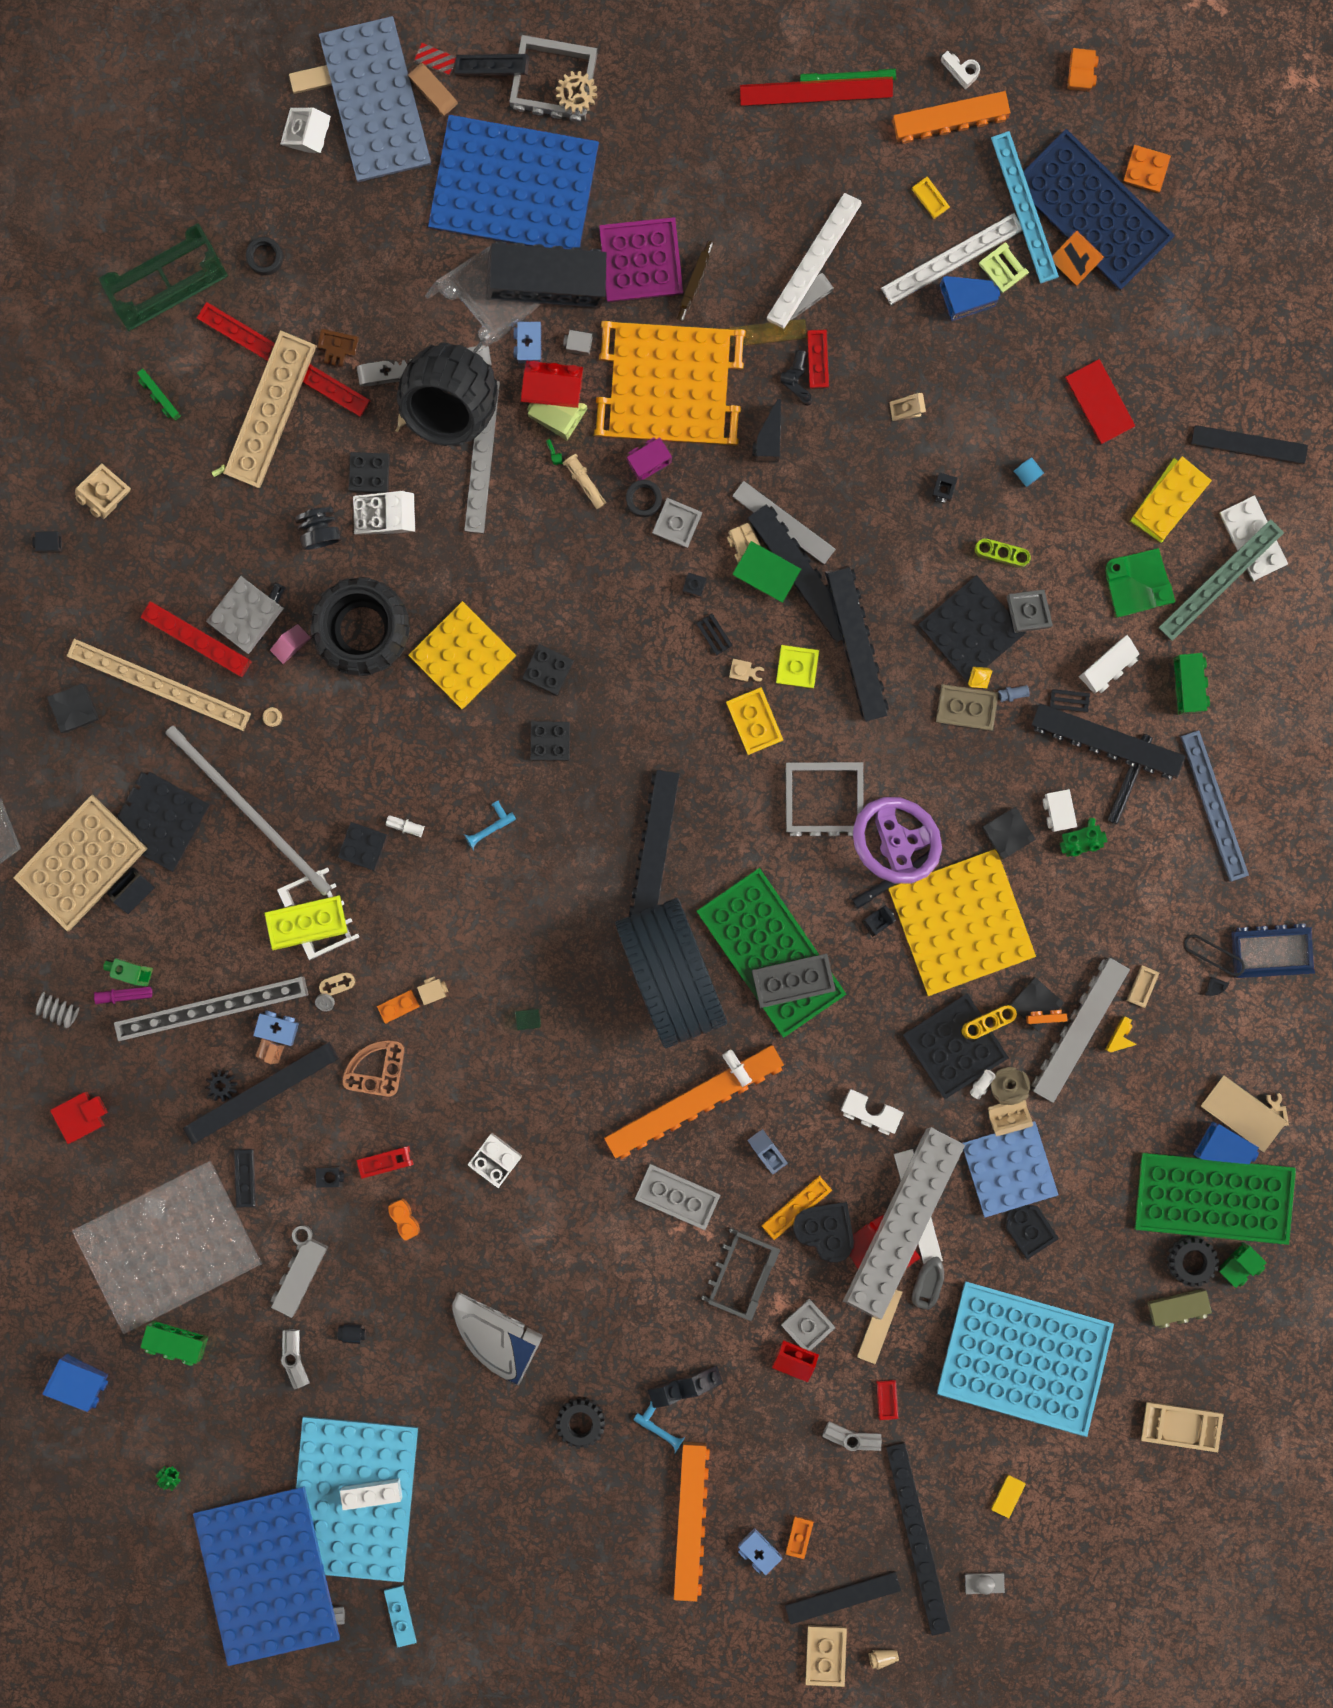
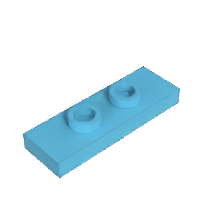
M404 1586L385 1589V1598L397 1648L416 1643L417 1640Z

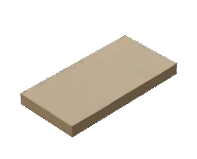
M1223 1075L1201 1105V1107L1250 1143L1259 1147L1263 1152H1265L1287 1123L1284 1118L1225 1075Z

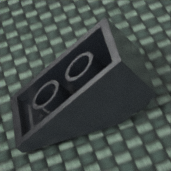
M777 399L757 436V441L753 442L752 457H756V462H779L781 399Z

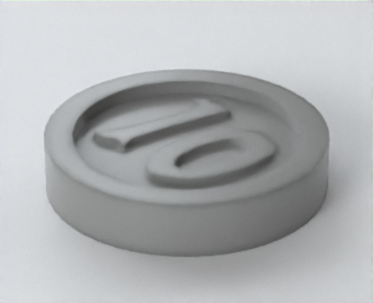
M320 994L315 1000L316 1007L322 1011L332 1010L335 1004L333 997L328 994Z

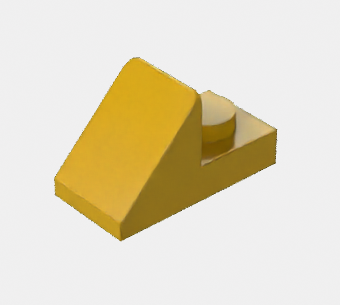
M1122 1016L1105 1048L1106 1051L1114 1052L1136 1045L1123 1037L1124 1034L1128 1035L1132 1028L1130 1024L1131 1019Z

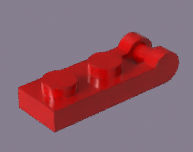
M409 1146L356 1160L361 1179L414 1165L413 1160L409 1156ZM401 1154L403 1161L398 1163L396 1156Z

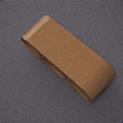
M422 62L407 75L410 81L442 116H445L458 104L451 93Z

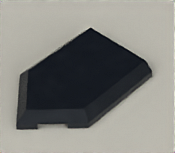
M1028 1204L1009 1210L1006 1229L1027 1260L1059 1239L1038 1206Z

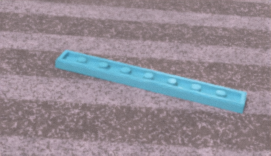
M1010 131L991 137L1040 284L1056 279L1059 276Z

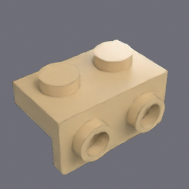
M1026 1100L1014 1105L997 1104L988 1108L989 1118L996 1137L1033 1126Z

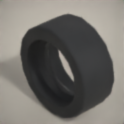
M259 237L248 245L246 260L255 273L271 275L280 269L283 263V252L275 240L269 237ZM268 245L274 249L276 259L271 266L261 267L255 263L253 256L259 246Z
M650 480L636 481L627 490V507L631 513L638 517L652 516L661 507V490ZM642 487L649 488L655 494V503L646 510L637 508L633 503V494Z

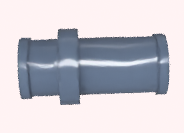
M1028 685L1015 688L1006 687L1005 690H999L998 692L1000 702H1013V699L1029 697L1030 695Z

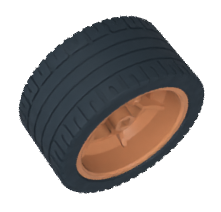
M678 898L615 922L638 987L665 1049L675 1046L679 1042L682 1043L690 1040V1038L700 1036L702 1033H708L712 1029L715 1030L727 1025L720 1001Z

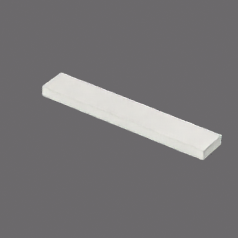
M913 1149L894 1154L901 1180L914 1155ZM931 1218L918 1243L923 1264L933 1257H939L943 1261Z

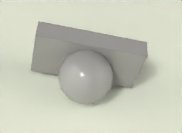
M965 1573V1593L984 1595L1005 1593L1004 1573Z

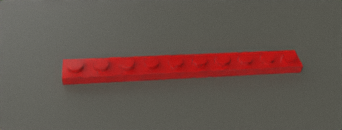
M208 302L205 303L197 316L199 321L268 362L275 345L274 342ZM311 364L309 365L302 383L361 418L370 400Z

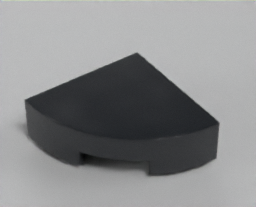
M1210 977L1204 995H1218L1227 989L1229 983Z

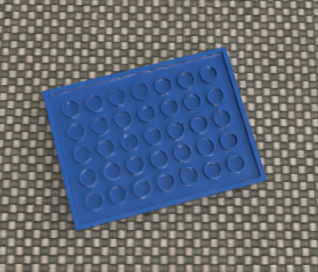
M449 115L428 227L430 229L508 243H524L525 246L541 244L549 248L553 246H562L564 249L580 247L599 141Z
M305 1486L193 1513L228 1666L340 1640Z

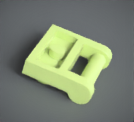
M1006 242L979 262V265L995 286H998L1001 293H1004L1029 274V271L1021 266L1008 249L1009 246ZM1000 254L1006 257L1018 273L1014 276L999 257Z

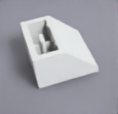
M491 1133L468 1166L499 1188L522 1155Z

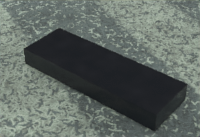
M235 1149L236 1208L256 1207L254 1149Z

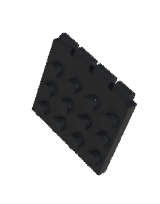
M141 772L135 782L141 788L133 787L126 801L132 804L131 806L123 804L117 818L121 819V823L148 848L142 854L143 856L174 872L206 815L210 804L151 772L148 775Z

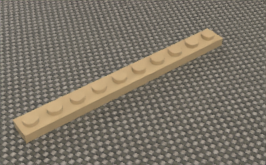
M76 639L73 640L67 654L69 658L244 731L251 713Z

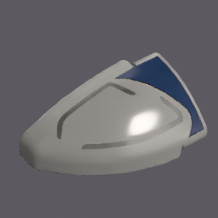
M458 1292L452 1303V1311L464 1342L484 1366L498 1376L519 1386L543 1335L529 1328L523 1334L525 1325L520 1321Z

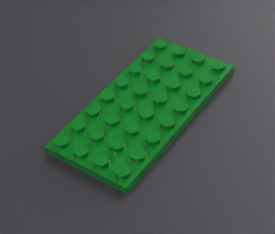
M760 868L696 911L757 1000L758 996L752 970L819 955ZM833 974L832 977L836 990L834 992L763 1007L783 1038L847 995Z
M1141 1153L1134 1229L1289 1245L1296 1168Z

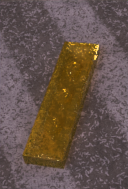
M805 319L791 320L784 329L773 323L729 328V330L741 329L746 331V335L743 337V346L807 339ZM730 336L731 347H735L736 337Z

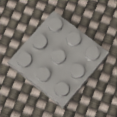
M240 576L206 622L249 654L284 608Z

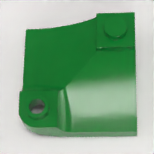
M1159 548L1114 558L1106 564L1105 573L1116 618L1175 603L1172 586L1166 574ZM1113 565H1118L1119 571H1114Z

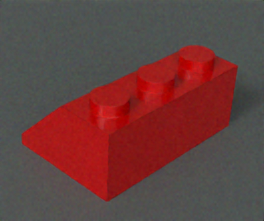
M526 361L521 402L578 408L582 389L583 367Z

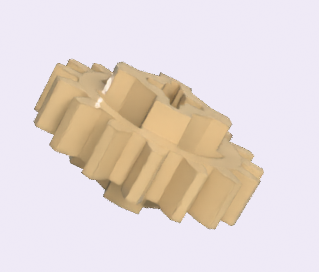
M571 71L570 77L565 74V80L558 81L561 87H556V92L559 93L556 95V98L558 100L561 99L559 105L560 107L565 105L566 112L572 109V114H575L576 110H579V113L582 114V109L590 110L589 104L595 105L593 99L597 98V94L594 93L597 91V86H592L594 79L588 80V74H585L583 77L581 71L577 75ZM586 85L590 91L589 95L584 91ZM580 89V94L573 95V91L577 92ZM564 90L569 94L567 100L564 97Z

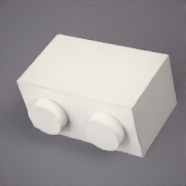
M1070 789L1045 794L1043 806L1045 810L1048 809L1049 817L1046 818L1048 828H1052V832L1077 827Z

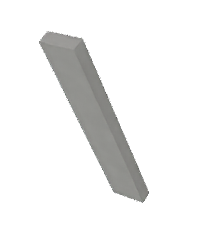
M745 481L742 482L732 497L753 513L766 504L768 507L772 506L778 514L776 516L780 523L783 521L788 527L789 531L787 533L791 539L794 537L800 544V548L823 565L836 550Z

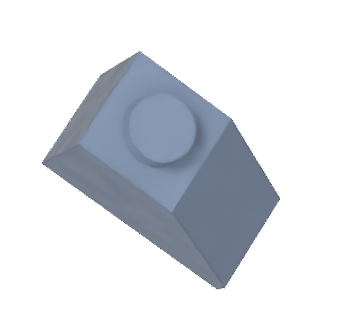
M763 1129L747 1140L772 1175L788 1164Z

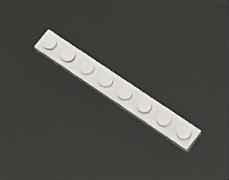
M846 193L843 194L768 314L767 321L783 329L785 328L861 206V200Z

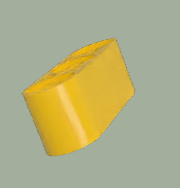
M1009 1005L999 1007L964 1024L962 1035L966 1039L979 1038L1014 1021L1017 1012L1014 1007ZM1004 1009H1007L1010 1012V1017L1008 1020L1004 1019L1002 1016V1012ZM987 1017H990L993 1020V1025L991 1028L987 1027L985 1024V1020ZM970 1025L976 1028V1033L973 1036L968 1033Z

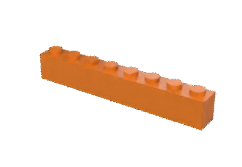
M683 1442L674 1600L697 1602V1596H701L702 1584H698L699 1576L702 1577L703 1565H699L700 1557H704V1545L700 1544L701 1538H705V1526H702V1518H706V1507L703 1506V1499H707V1487H704V1480H708L709 1468H705V1460H709L710 1449L706 1448V1443Z

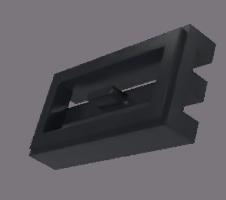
M713 613L696 623L716 656L733 646ZM710 619L713 621L714 625L716 626L721 636L727 643L726 646L723 645V643L717 636L716 632L710 625ZM702 624H706L721 649L717 650Z
M1052 689L1050 707L1059 710L1088 713L1090 693ZM1055 694L1085 697V700L1055 697ZM1054 701L1084 704V708L1054 705Z

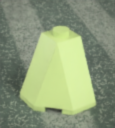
M530 403L527 408L529 411L528 417L567 441L588 409L584 403H579L578 408Z

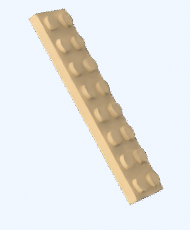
M280 330L224 474L255 487H261L317 345Z

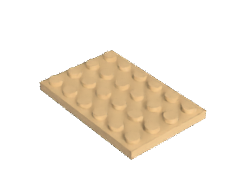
M91 795L16 874L14 879L66 931H70L148 848L94 795Z

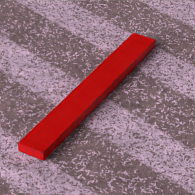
M892 76L740 85L741 106L893 97Z

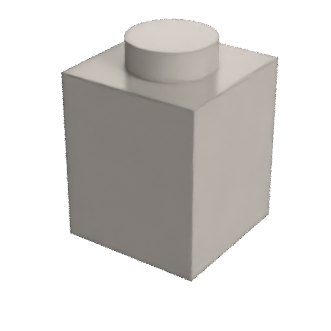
M569 330V335L564 337L563 346H566L568 353L589 356L593 338L592 334Z

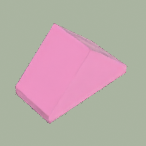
M297 624L282 634L270 651L284 664L311 637Z

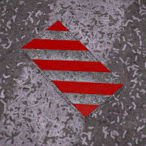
M421 43L414 61L419 64L422 62L426 67L450 76L456 63V57Z

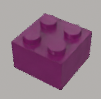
M653 437L645 442L646 446L639 449L637 447L629 452L627 462L638 481L646 479L672 463V456L660 437L658 439Z

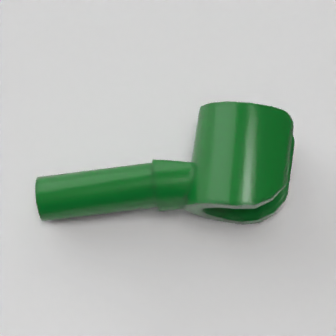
M546 440L552 463L554 465L562 464V454H555L551 440Z

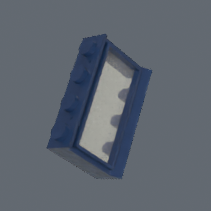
M1294 924V928H1287V925H1275V929L1268 930V926H1258L1254 931H1249L1248 927L1237 928V932H1232L1233 955L1244 961L1245 970L1241 975L1234 976V978L1315 974L1312 927H1306V924ZM1233 958L1234 973H1239L1242 970V964Z

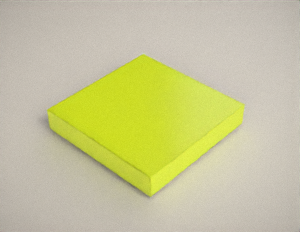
M781 645L776 683L814 689L819 650Z

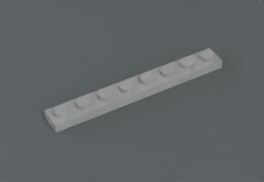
M497 381L499 396L500 381ZM498 398L495 412L487 427L474 438L465 532L484 534Z

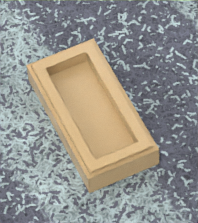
M1141 965L1126 1001L1145 1008L1159 972Z

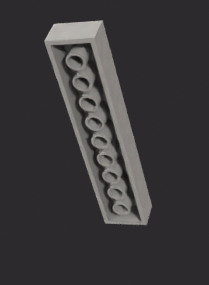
M932 1127L926 1128L843 1300L844 1303L875 1319L883 1318L965 1147L964 1144Z

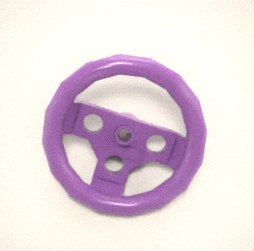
M882 797L868 803L857 815L853 828L855 850L862 863L877 877L894 884H912L928 877L938 865L942 851L940 831L931 815L918 804L901 797ZM895 809L912 814L923 826L914 830H908L897 822ZM874 813H876L875 823L882 840L880 850L888 858L891 869L883 867L875 860L866 846L864 832L867 821ZM884 823H888L892 830H887ZM907 837H911L915 844H910ZM930 845L928 859L920 868H914L910 859L913 852ZM896 858L902 859L904 865L898 864Z

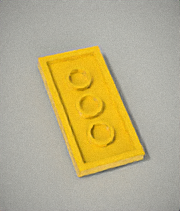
M1182 456L1133 517L1161 540H1164L1212 480Z

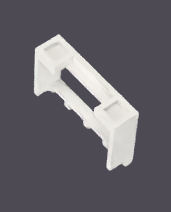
M325 868L316 873L325 880L323 874L328 873L329 869ZM307 877L277 890L285 907L295 906L288 890L309 881ZM335 883L330 885L332 889L337 887ZM331 891L327 893L328 898L333 897ZM351 918L345 920L346 924L353 922ZM348 930V933L345 934L346 939L316 952L312 942L303 943L302 945L309 960L359 938V935L355 934L351 937Z

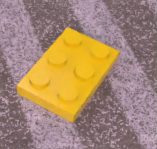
M762 687L726 702L748 755L783 741Z

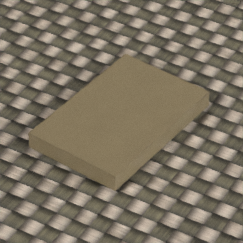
M941 684L936 723L993 731L998 693Z

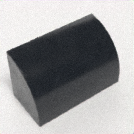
M133 867L107 895L113 903L129 914L155 887L138 869Z

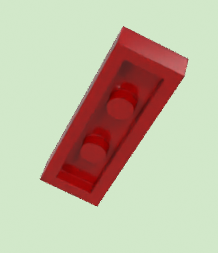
M807 330L810 389L829 388L827 330Z

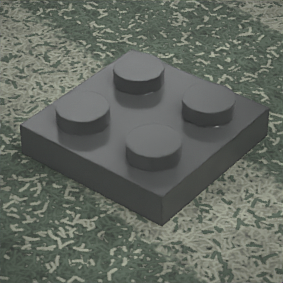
M1045 590L1014 593L1007 596L1015 633L1048 629L1053 626Z

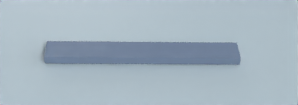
M1200 731L1181 736L1180 738L1229 881L1249 876Z

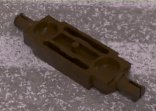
M707 241L704 251H701L693 274L689 278V284L682 299L678 317L676 318L679 321L684 322L686 314L694 302L715 244L711 241Z

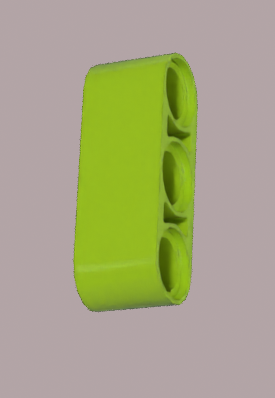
M981 539L975 546L977 556L1017 568L1025 567L1031 559V555L1026 549L990 539ZM980 544H987L989 551L987 553L981 552L979 549ZM1002 548L1007 551L1006 558H1001L998 555L999 549ZM1017 554H1023L1026 557V561L1024 563L1018 562L1016 559Z

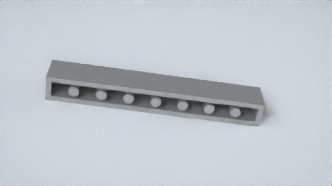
M1112 958L1101 961L1097 977H1092L1088 984L1090 986L1087 994L1084 992L1079 1000L1081 1005L1078 1010L1074 1009L1069 1017L1071 1020L1070 1024L1062 1029L1060 1033L1062 1038L1059 1043L1055 1042L1051 1048L1050 1053L1052 1055L1050 1059H1045L1040 1068L1043 1071L1031 1083L1033 1087L1031 1091L1052 1103L1056 1100L1130 971L1129 968Z

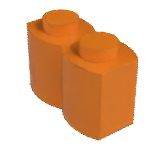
M1079 48L1071 50L1067 89L1090 92L1092 87H1095L1097 75H1094V68H1097L1099 56H1096V50Z
M402 1198L389 1205V1214L393 1221L397 1223L398 1232L405 1241L420 1233L419 1224L411 1215L410 1205L405 1199Z

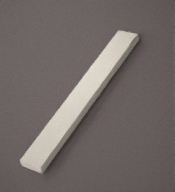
M1015 213L1011 214L885 285L881 290L889 304L892 305L1022 232L1018 218Z

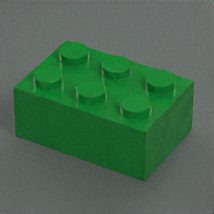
M1203 653L1182 654L1174 657L1178 715L1198 714L1208 711L1207 707H1210V698L1206 696L1208 677L1204 675V669L1207 668L1206 657H1203Z
M153 1320L146 1326L140 1348L145 1349L144 1352L156 1355V1353H160L166 1359L174 1360L177 1358L182 1360L183 1364L193 1366V1363L197 1364L202 1359L209 1336Z

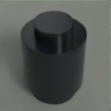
M339 1325L338 1341L362 1344V1341L366 1340L367 1330L364 1329L363 1325Z

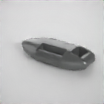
M933 1257L928 1260L918 1273L912 1292V1302L915 1307L930 1310L938 1301L944 1282V1267L939 1257ZM919 1296L929 1298L928 1302L919 1300Z

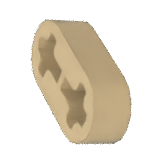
M346 972L325 979L320 983L321 994L332 996L349 990L355 985V977L351 973ZM343 976L351 978L352 980L351 982H349L348 987L346 986V984L339 985L338 983L344 980ZM326 982L329 985L336 983L337 987L332 988L331 993L323 989L326 986Z

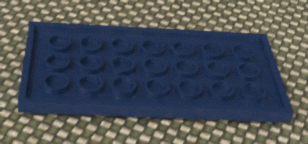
M1067 129L1023 171L1035 208L1067 239L1078 231L1097 249L1104 258L1098 263L1096 268L1120 291L1175 236Z

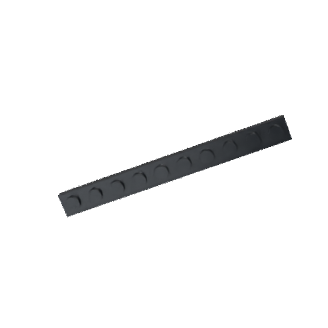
M905 1442L886 1446L931 1635L950 1632Z

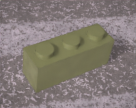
M1204 1288L1147 1301L1152 1324L1158 1326V1328L1169 1327V1323L1177 1322V1324L1189 1322V1318L1194 1317L1196 1319L1207 1318V1314L1212 1313L1207 1291Z

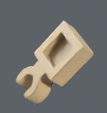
M733 659L729 678L748 682V678L752 677L753 680L761 682L762 678L756 677L755 673L757 671L764 672V668L756 667L753 669L751 668V662Z
M1276 1093L1277 1100L1274 1102L1271 1100L1270 1095H1266V1101L1271 1106L1270 1109L1287 1121L1284 1126L1289 1125L1286 1106H1280L1282 1101L1281 1094Z

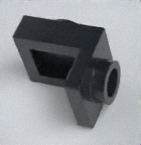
M885 905L865 918L862 923L873 937L896 922V918L892 910Z

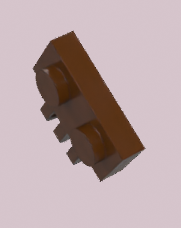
M321 329L317 348L326 350L324 363L328 364L330 357H333L331 365H336L337 358H339V366L343 367L346 355L356 356L359 337Z

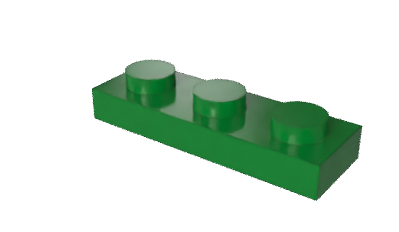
M141 369L137 373L140 376V379H138L140 384L145 389L148 387L152 391L150 396L156 404L160 402L163 405L162 411L168 419L171 417L175 421L181 417L179 412L148 373Z

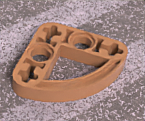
M381 1041L363 1048L349 1062L343 1076V1086L348 1090L387 1097L395 1095L399 1088L405 1053L404 1045L399 1041ZM395 1044L401 1049V1052H398L396 1055V1059L400 1058V1062L388 1060L389 1057L393 1058L394 1052L391 1051V1047H395ZM387 1049L382 1077L354 1073L357 1065L367 1055L377 1050ZM394 1063L397 1065L398 1071L396 1074H390L387 1071L389 1064ZM354 1076V1080L360 1081V1077H363L362 1089L358 1088L360 1084H353L350 1087L346 1080ZM386 1076L390 1078L397 1077L396 1081L392 1080L391 1085L395 1089L391 1090L390 1093H387V1089H384V1086L389 1084V1079H385ZM368 1079H372L376 1083V1087L373 1090H368L365 1087V1082Z

